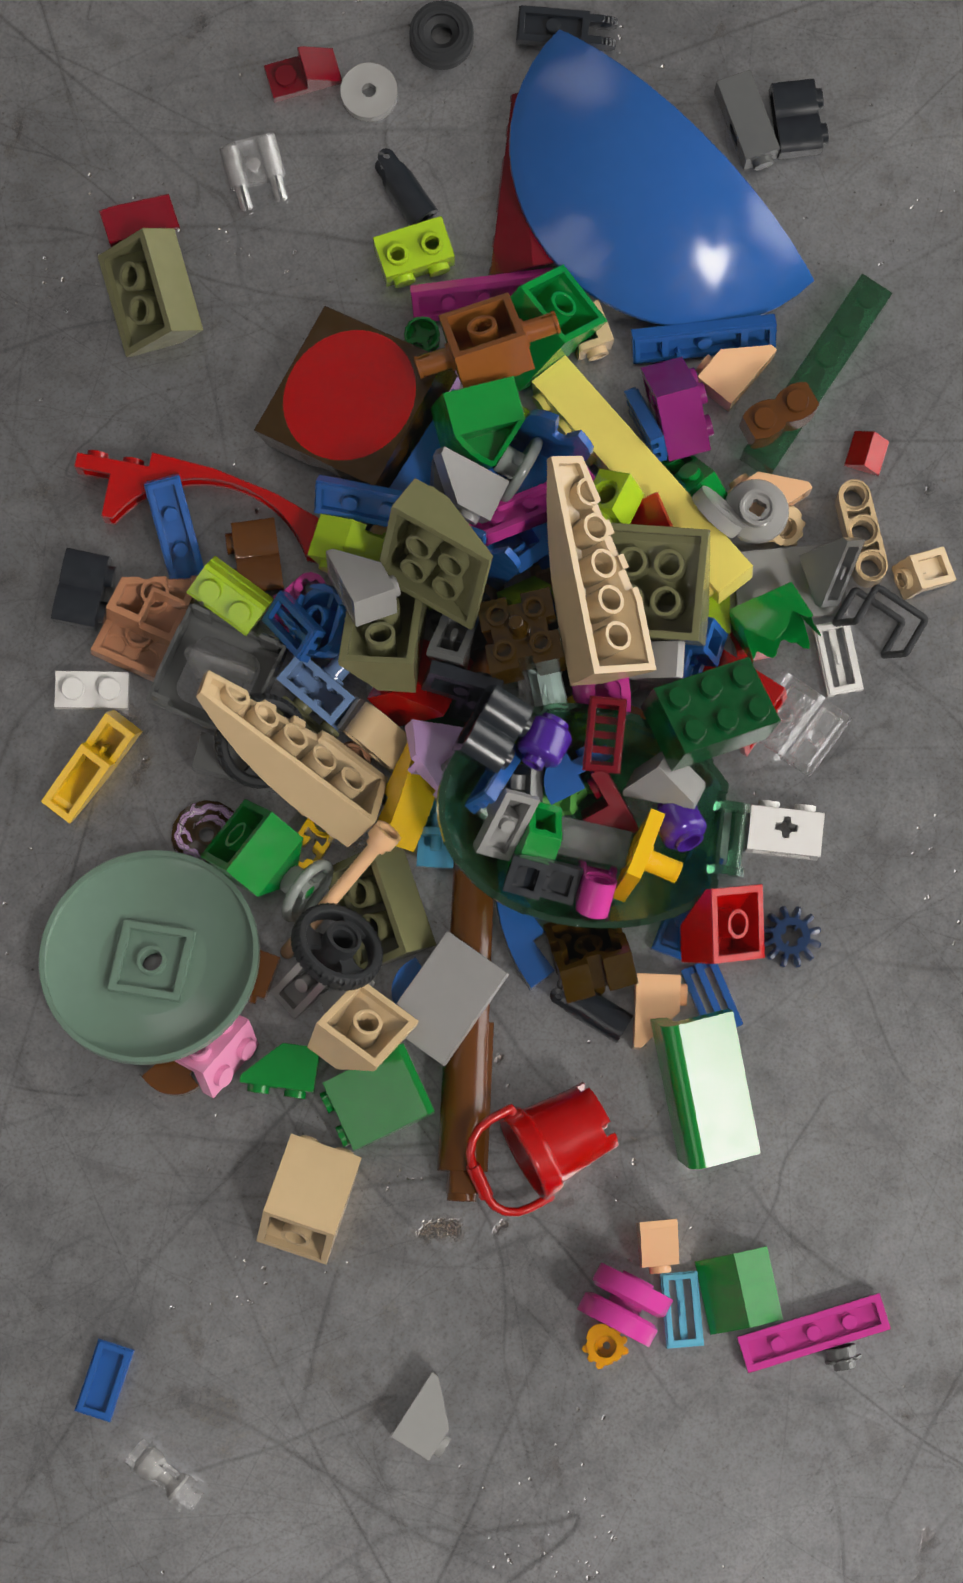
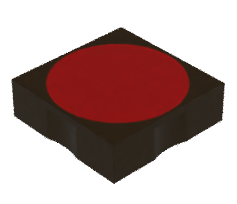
M324 306L254 431L269 447L308 465L327 469L341 479L389 488L415 448L419 437L432 421L430 407L443 393L450 391L458 376L451 368L420 379L413 356H419L428 353V351Z

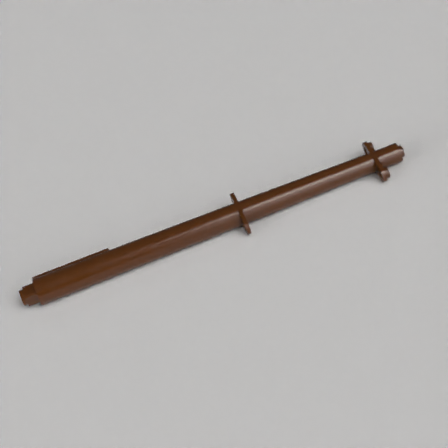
M486 584L484 593L490 597V600L498 599L496 593L503 590L504 585L497 591ZM478 649L473 651L474 654L471 655V659L474 663L469 671L490 674L486 650L479 651ZM477 765L458 785L450 933L491 961L495 858L476 853L473 847V843L488 813L485 808H480L477 813L473 814L465 806L466 800L485 772V769ZM490 1003L446 1066L442 1067L437 1170L447 1171V1201L477 1202V1192L466 1170L468 1163L465 1152L468 1138L475 1126L490 1115L494 1022H489ZM490 1126L482 1132L475 1149L476 1161L480 1163L484 1173L488 1172Z

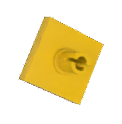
M651 808L639 826L640 830L635 832L617 879L614 899L624 903L640 881L644 871L668 880L671 883L677 881L683 867V862L653 850V845L665 816L664 813Z

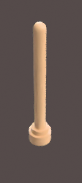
M378 820L368 832V845L318 904L334 903L337 905L379 854L383 855L385 852L393 850L401 840L399 833L390 824ZM323 920L312 922L310 926L316 930ZM291 937L280 950L281 956L285 959H290L294 956Z

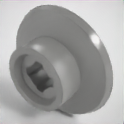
M761 479L746 480L736 485L726 497L725 501L740 516L745 527L736 535L742 541L754 544L768 542L776 538L787 524L789 517L787 499L783 492L771 482ZM757 502L758 505L765 508L761 516H757L749 511L753 503Z

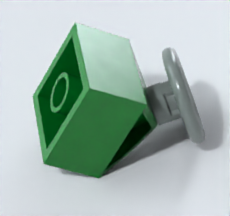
M514 376L443 393L430 407L440 447L445 446L486 469L493 468L495 472L506 476L509 484L501 501L508 502L528 475L543 445L540 437L533 438L522 453L509 445L525 420Z
M247 799L243 800L200 856L208 864L221 871L235 885L257 897L279 889L285 892L286 896L281 912L282 917L287 922H296L306 909L317 905L322 900L331 884L334 872L332 863L326 859L317 860L304 870L299 867L303 837L272 811ZM323 870V872L320 873L316 878L313 877L315 874Z

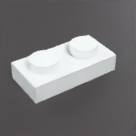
M55 671L54 707L55 709L129 710L130 674L129 672Z

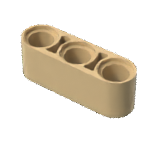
M851 479L840 487L835 497V509L842 538L854 537L852 528L856 526L865 527L870 533V539L865 541L852 572V577L859 586L872 588L874 585L879 584L888 569V561L871 491L863 481ZM848 491L856 492L860 495L862 504L859 506L848 505L844 500L843 494ZM864 561L874 562L879 569V574L872 577L865 575L861 570V563Z
M365 702L343 731L391 774L393 773L407 743L406 732L370 703Z

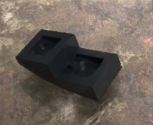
M513 854L502 890L539 900V897L573 906L583 875V869L580 866L556 860Z

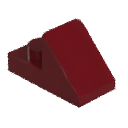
M300 46L297 47L298 56L264 65V71L274 103L341 84L342 77L333 48Z
M590 771L592 777L588 778L587 782L597 799L602 796L604 798L583 809L580 812L582 819L586 822L631 833L640 830L636 819L610 774Z

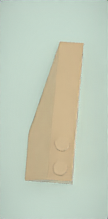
M551 456L547 459L548 547L555 609L570 686L603 684L653 672L656 670L643 600L638 587H632L625 569L629 568L624 554H618L611 535L615 532L610 520H606L600 511L598 503L601 499L583 456Z
M210 670L204 673L196 698L217 729L254 772L284 800L297 809L301 815L308 817L324 829L328 835L337 839L346 847H349L376 824L388 781L387 776L331 734L323 730L317 734L305 728L306 721L293 715L288 719L276 712V705L266 700L256 702L250 699L246 689Z

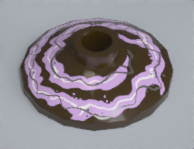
M203 800L190 804L179 813L173 824L171 841L174 852L187 854L206 862L200 857L201 854L233 815L234 811L218 801ZM206 828L214 832L213 838L207 842L200 839L201 831Z

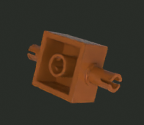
M507 292L438 315L446 341L444 343L445 347L419 356H413L420 379L452 368L453 371H457L462 387L466 388L511 376L515 377L535 369L529 349L530 342L554 334H560L561 329L554 310L529 320L523 321L522 318L519 319L510 295Z

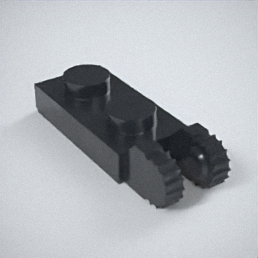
M521 5L519 6L516 44L544 46L560 29L600 51H612L616 49V40L611 37L588 35L589 26L600 30H614L618 27V18L609 15L590 14V11Z

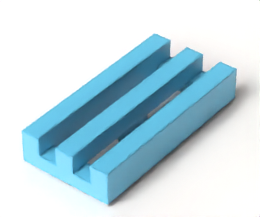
M697 1271L661 1273V1294L669 1298V1280H675L680 1340H674L670 1306L666 1316L663 1317L666 1349L704 1346ZM683 1279H690L695 1339H688Z

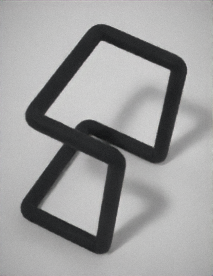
M880 584L874 585L868 594L858 587L852 588L836 613L832 625L835 627L857 625L864 617L869 606L873 605L898 622L881 651V657L883 659L907 657L928 624L927 615ZM878 592L921 620L904 650L890 651L905 626V619L875 599ZM855 595L864 599L854 618L842 619Z

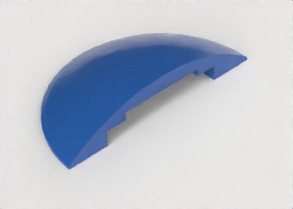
M560 29L552 36L532 62L517 95L510 125L509 156L515 193L522 213L534 237L557 267L564 264L582 289L601 303L623 314L664 326L764 315L795 298L814 282L809 269L794 244L769 208L724 154L689 119L650 85L594 46Z

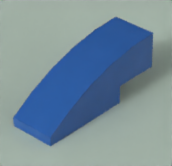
M500 873L495 877V898L500 928L507 950L518 973L529 990H532L555 972L534 943L544 936L545 931L517 894L502 890L505 877Z

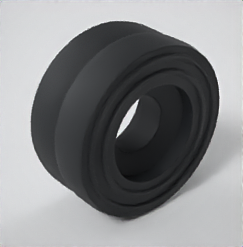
M433 1L424 5L416 12L410 24L409 39L411 50L423 65L431 69L448 70L457 67L467 59L473 47L474 28L470 16L462 7L450 1ZM438 27H445L452 33V38L445 44H438L431 37L433 30Z

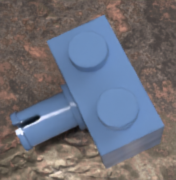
M339 656L334 657L326 667L322 665L321 668L311 659L306 663L294 657L276 679L338 731V724L356 699L342 687L344 685L342 681L350 672L339 665Z

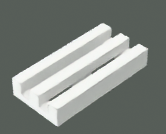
M832 622L816 625L821 636L813 629L812 631L827 698L863 691L864 687L850 625L835 627L832 625ZM842 628L853 684L847 685L835 629ZM824 631L828 632L839 683L838 687L833 685L822 634Z

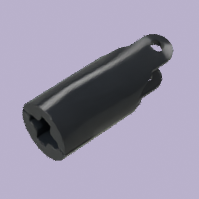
M381 149L378 153L375 169L382 179L385 191L409 226L433 219L437 215L438 209L414 174L398 159L391 149ZM388 154L390 158H384L383 155Z
M558 980L557 988L552 989L550 992L551 1001L563 1008L574 1018L617 1043L634 1015L595 992L596 996L567 1004L560 981ZM559 994L561 999H557L555 995Z

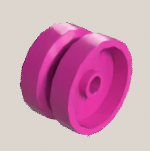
M600 1263L592 1280L596 1286L609 1292L610 1296L607 1300L594 1292H586L577 1310L650 1347L658 1330L653 1323L639 1315L643 1310L657 1318L665 1317L673 1300L654 1290L653 1285L625 1270L620 1272L604 1263Z

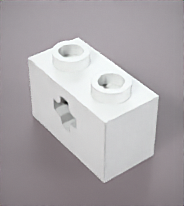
M758 800V805H751L748 810L744 852L817 861L821 857L825 813L816 812L817 807L813 805L795 804L794 809L780 808V802ZM783 820L788 822L789 828L794 829V832H790L786 838L782 837V831L775 829Z

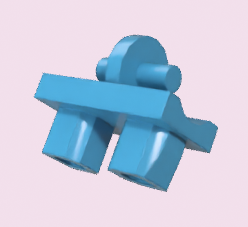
M433 802L426 825L418 841L416 867L453 869L457 802Z

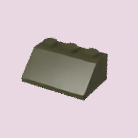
M142 228L98 255L126 357H134L180 344L203 331L174 228Z
M400 590L401 595L396 597L397 613L356 627L348 611H346L338 659L339 665L379 691L416 693L429 606Z
M395 846L391 852H385L383 855L379 854L338 904L356 911L358 915H362L361 917L365 918L374 927V931L377 932L383 947V966L436 946V942L404 849ZM361 852L333 865L334 872L329 890ZM362 942L353 958L356 960L357 966L365 969L368 963V955Z

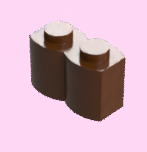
M797 382L780 391L775 399L763 400L752 405L742 416L739 428L751 449L762 448L776 441L783 431L797 430L810 422L818 409L819 402L807 382Z
M274 517L231 523L232 532L225 533L228 555L235 554L237 568L233 569L268 595L278 594L279 590L283 591L284 584Z

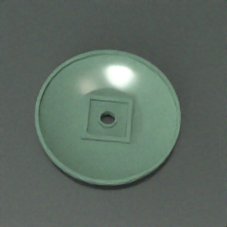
M163 850L140 851L113 858L100 864L78 879L62 896L52 911L42 936L39 951V975L42 991L48 1007L64 1031L82 1047L98 1056L111 1061L133 1065H154L178 1060L196 1053L220 1037L233 1024L247 1004L254 989L260 963V942L256 922L248 903L235 884L221 871L201 859L183 853ZM158 954L162 956V963L157 969L146 970L143 968L144 960L149 955Z

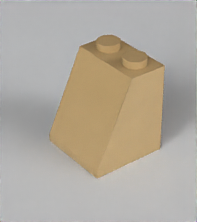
M291 1134L262 1213L256 1241L327 1265L362 1157L356 1156L347 1148H333L321 1144L311 1136Z

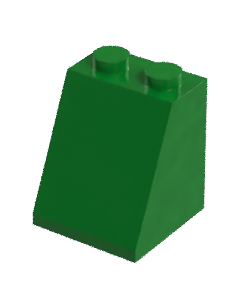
M564 264L519 286L510 296L519 319L522 318L523 321L529 320L554 310L561 329L560 334H554L530 342L529 349L535 369L514 377L517 390L520 392L531 386L532 380L566 355L568 357L577 349L579 344L584 343L608 321Z
M404 1043L399 1044L375 1071L347 1070L323 1082L325 1091L319 1093L328 1114L333 1111L337 1113L341 1124L336 1126L335 1129L343 1146L346 1147L351 1144L354 1152L435 1114V1110Z

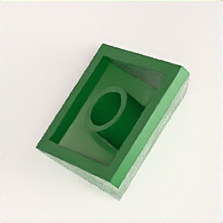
M767 1246L694 1261L710 1335L752 1328L783 1320Z

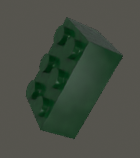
M749 657L653 688L640 706L671 771L765 740L781 722Z

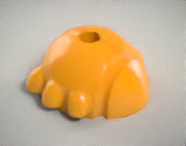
M596 1324L587 1332V1343L582 1347V1350L589 1354L587 1357L589 1362L595 1361L596 1368L602 1369L605 1365H611L614 1361L617 1362L623 1355L629 1353V1349L624 1346L627 1342V1337L621 1336V1332L610 1328L606 1324ZM605 1342L610 1343L609 1349L604 1348Z

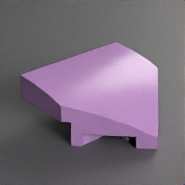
M412 719L405 726L410 758L414 761L407 770L411 774L420 775L436 790L433 796L441 803L477 765L468 760L452 776L445 775L441 770V765L455 753L452 749L463 727Z

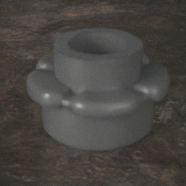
M855 1343L841 1344L826 1349L828 1359L825 1361V1364L833 1365L834 1371L849 1370L856 1367L855 1360L861 1358V1353L857 1354Z

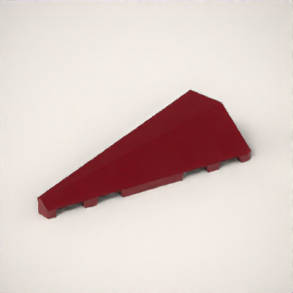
M518 93L510 96L511 106L509 123L506 126L505 134L507 136L505 156L502 159L496 208L497 221L492 241L493 254L488 275L557 267L534 237L522 213L515 193L510 168L509 137L514 104Z

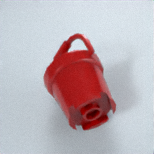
M581 1082L566 1091L524 1109L508 1104L484 1118L475 1126L468 1138L465 1152L468 1163L466 1170L480 1200L485 1201L491 1210L503 1216L519 1217L553 1201L555 1194L561 1191L565 1181L603 1155L616 1149L619 1143L615 1132L609 1136L605 1134L604 1129L608 1127L607 1124L611 1121L590 1087L585 1089V1083ZM498 1120L514 1159L532 1188L540 1196L529 1204L520 1207H505L493 1198L494 1193L480 1163L476 1161L475 1149L479 1137L485 1129Z

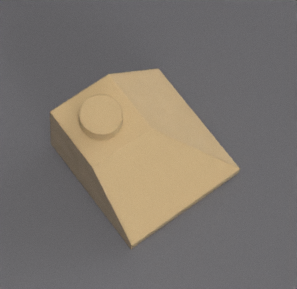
M367 984L362 988L346 991L315 1025L307 1048L336 1069L375 1071L417 1026L419 1021Z

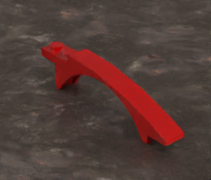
M88 450L87 454L77 452L74 467L78 474L109 480L101 515L104 523L116 525L130 510L148 499L144 482L179 473L183 487H222L240 492L261 502L289 527L299 542L307 562L318 564L308 556V552L319 518L274 492L215 468L153 452L149 466L144 465L145 461L134 457L126 456L123 457V461L109 459V454L98 450Z

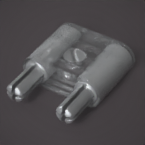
M274 133L254 136L220 147L219 150L230 190L236 191L241 211H246L241 190L244 192L248 210H251L253 205L248 188L271 182L276 202H281L276 181H278L283 201L287 200L288 197L282 179L286 176Z

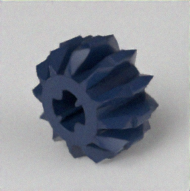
M786 906L780 907L779 915L781 921L772 913L766 916L768 922L773 926H764V935L770 936L769 939H764L765 948L768 946L773 948L767 954L766 959L770 961L777 954L781 955L779 960V967L781 968L787 965L789 957H791L794 968H799L801 966L800 955L809 962L814 958L812 952L807 947L813 949L821 947V942L810 938V936L819 934L821 928L813 927L809 929L807 925L813 921L814 916L809 914L802 921L799 919L802 910L798 906L794 908L792 917H789ZM786 928H791V933L796 931L799 935V938L792 947L788 946L789 941L784 944L781 936L786 933Z

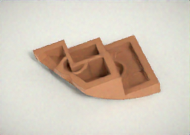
M154 576L150 579L121 577L106 606V621L91 647V655L154 682L157 670L177 627L183 620L189 604H194L195 599L186 592L197 576H191L190 579H168L166 576Z

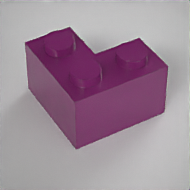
M683 357L641 367L646 398L655 414L656 422L664 435L669 462L710 451L709 436L714 435V430L709 414L704 415L703 404L708 403L704 384L698 381L695 368H688Z

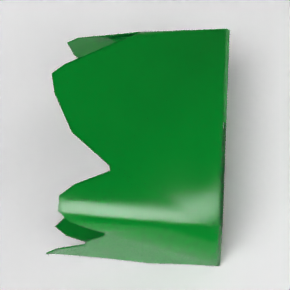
M792 582L729 609L731 632L750 658L752 664L754 663L756 652L774 658L783 640L797 643L802 648L810 649L804 621L821 636L818 628L813 623V613Z

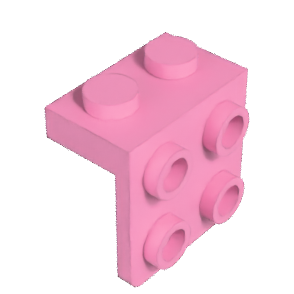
M239 1015L233 1024L211 1044L196 1053L174 1061L192 1070L202 1093L215 1098L221 1089L231 1082L233 1075L243 1063L254 1055L259 1043L249 1019Z

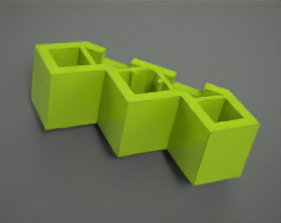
M320 514L308 556L319 564L318 568L326 573H328L326 551L330 549H336L380 562L386 532L383 535L374 534L365 530L366 524L356 520ZM429 606L428 612H431L433 609Z

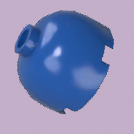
M324 583L313 584L309 586L313 589L307 595L300 594L296 601L322 627L326 634L323 639L316 638L315 641L319 645L315 651L310 649L308 654L314 658H334L339 656L347 609L334 586ZM292 615V617L303 627V625ZM289 629V633L294 635L295 640L301 644L302 640Z

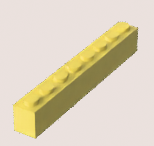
M566 355L532 380L533 396L531 399L538 409L559 415V427L557 430L564 435L569 432L582 430L594 446L593 452L585 461L589 466L595 464L598 469L630 473L645 494L643 498L658 492L673 527L710 530L709 597L711 596L720 604L752 578L753 565L725 534L706 519L694 504L691 495Z

